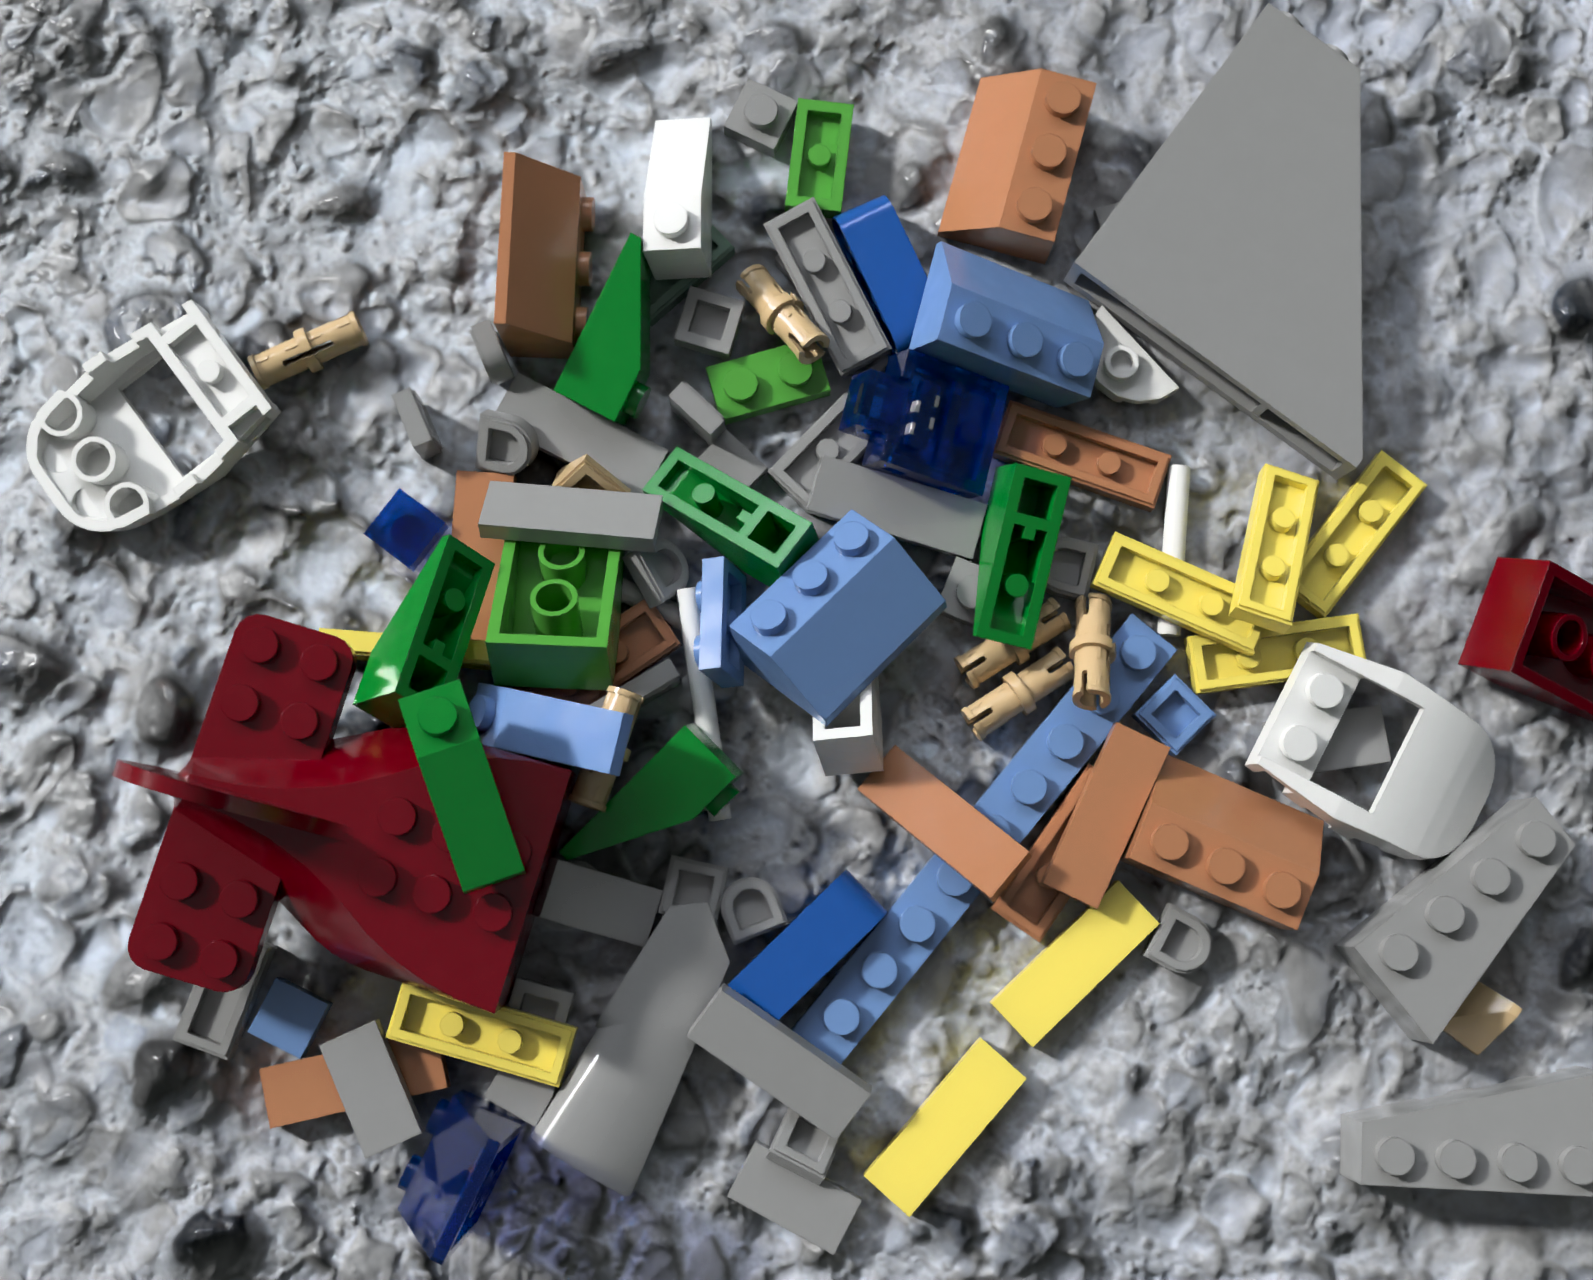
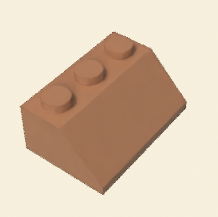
M1042 68L980 78L937 236L1045 265L1055 242L1097 83Z
M504 152L494 325L510 357L569 359L590 316L589 307H581L582 286H591L592 253L584 252L585 232H594L595 199L594 197H586L581 176L516 152Z
M1167 754L1119 861L1277 929L1298 930L1320 872L1324 821Z

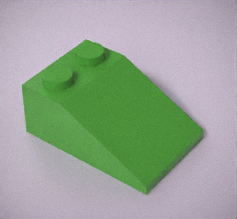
M514 540L504 541L485 641L495 686L607 690L609 685L613 686L619 645L624 571L622 557L625 555V550Z

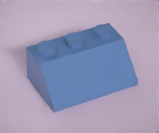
M945 242L937 243L908 352L1055 408L1091 398L1104 342L1089 301Z
M851 509L729 625L744 665L827 727L947 608L946 600L892 535Z

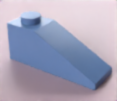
M484 683L478 684L476 696L470 701L469 707L482 744L620 776L634 715Z

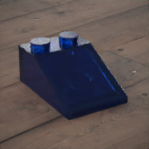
M464 1089L454 1094L451 1101L444 1098L440 1099L425 1129V1132L433 1135L423 1157L417 1154L412 1156L397 1188L405 1191L398 1211L429 1259L440 1265H443L474 1231L526 1123L507 1110Z

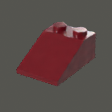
M1497 557L1458 664L1499 686L1593 722V584L1550 560Z

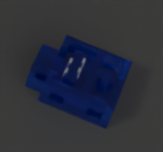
M907 349L889 356L885 373L869 369L852 376L839 431L868 441L862 466L968 499L980 497L984 493L1009 386L915 350Z

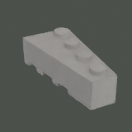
M1537 797L1510 800L1470 832L1463 843L1454 851L1436 860L1335 943L1334 947L1409 1039L1434 1044L1576 844Z
M1576 1065L1556 1069V1072L1517 1077L1504 1080L1503 1083L1479 1088H1463L1430 1098L1410 1099L1342 1113L1340 1175L1360 1185L1593 1197V1069Z

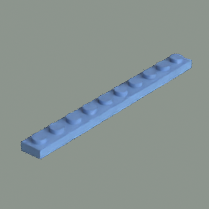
M1133 613L1125 619L1111 637L1113 639L1112 643L1116 644V658L1110 664V704L1102 709L1099 705V695L1096 694L1097 710L1092 711L1078 708L1072 701L1073 683L973 805L976 810L1019 844L1106 739L1113 723H1119L1177 651L1174 646ZM933 854L889 908L888 913L866 936L791 1030L842 1064L981 892Z

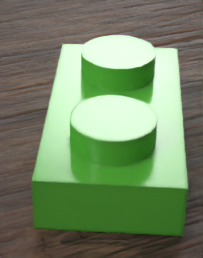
M798 98L785 212L814 197L825 218L832 219V217L841 214L854 104Z
M787 345L706 367V374L716 408L724 416L725 425L827 397L831 393L822 359L820 358L811 364H801Z

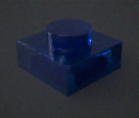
M399 488L363 534L414 572L449 526Z

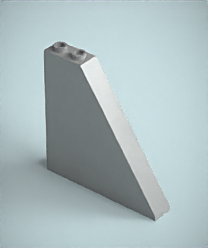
M1268 3L1076 259L1063 281L1097 306L1101 307L1103 305L1116 320L1336 480L1356 469L1363 460L1360 68L1350 62L1347 55L1341 49L1331 44H1325L1304 29L1302 23L1294 15L1285 11H1279Z

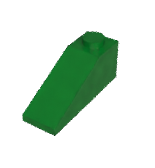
M630 233L553 391L622 425L626 424L629 416L635 419L639 416L651 391V388L645 385L650 375V266L643 252V239L633 233Z
M677 446L642 489L644 494L663 495V507L666 512L745 573L769 587L819 540L814 525L809 520Z
M1019 463L996 467L982 528L973 628L974 637L1032 650L1072 477Z
M452 535L443 536L373 648L352 705L393 728H406L397 699L457 680L495 563Z
M460 679L397 699L464 895L525 874L526 872Z
M695 723L684 725L606 804V811H599L559 853L566 860H570L695 819L707 810L715 817L740 793L733 783L743 772Z

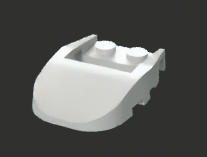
M192 299L182 304L187 314L166 326L159 328L150 322L129 334L132 338L131 340L108 354L99 351L82 364L86 372L66 392L58 389L39 409L35 419L31 422L26 441V453L30 469L57 509L73 524L91 531L119 532L135 529L149 523L225 477L281 413L278 406L270 400L212 322L209 313ZM162 358L224 440L215 449L213 455L185 476L123 393L125 388L149 371Z
M1306 642L1245 766L1253 772H1267L1285 786L1282 792L1283 795L1299 807L1307 808L1328 823L1329 829L1343 837L1364 841L1379 847L1381 851L1404 859L1426 860L1451 853L1463 843L1471 832L1492 787L1495 772V754L1489 736L1478 723L1407 673L1321 643ZM1360 679H1367L1420 708L1369 812L1310 781Z

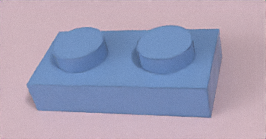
M725 556L702 559V580L698 581L695 591L696 603L701 613L700 635L696 636L693 646L694 658L699 671L721 688L744 686V663L729 625L746 610L747 577Z

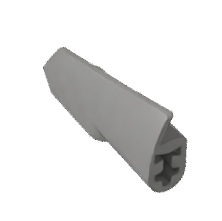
M708 902L670 906L599 1018L595 1026L598 1028L531 1134L532 1139L542 1148L583 1174L625 1197L630 1196L635 1188L696 1043L687 1037L689 1029L719 990L730 965L729 957Z

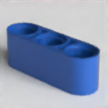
M882 195L832 217V226L839 246L893 350L891 355L895 361L902 364L918 357L908 352L927 276L892 203L887 196Z
M846 869L727 985L779 1020L869 933L888 911Z

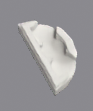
M1102 305L1094 315L1104 342L1094 382L1096 389L1115 402L1149 403V405L1157 404L1176 393L1179 389L1177 384Z

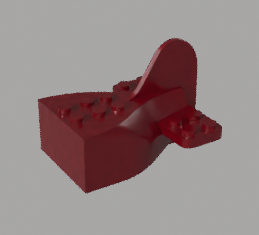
M262 614L247 616L239 622L234 631L188 764L178 772L158 766L117 759L112 776L173 796L174 808L129 936L128 952L131 960L135 965L144 970L217 992H229L242 988L250 982L255 972L278 902L280 901L317 942L344 961L366 971L495 1014L509 1001L535 916L532 915L550 857L554 858L572 802L568 798L572 794L578 776L572 770L482 744L526 873L464 895L407 727L387 728L333 739L356 670L357 658L353 648L349 643L336 636Z

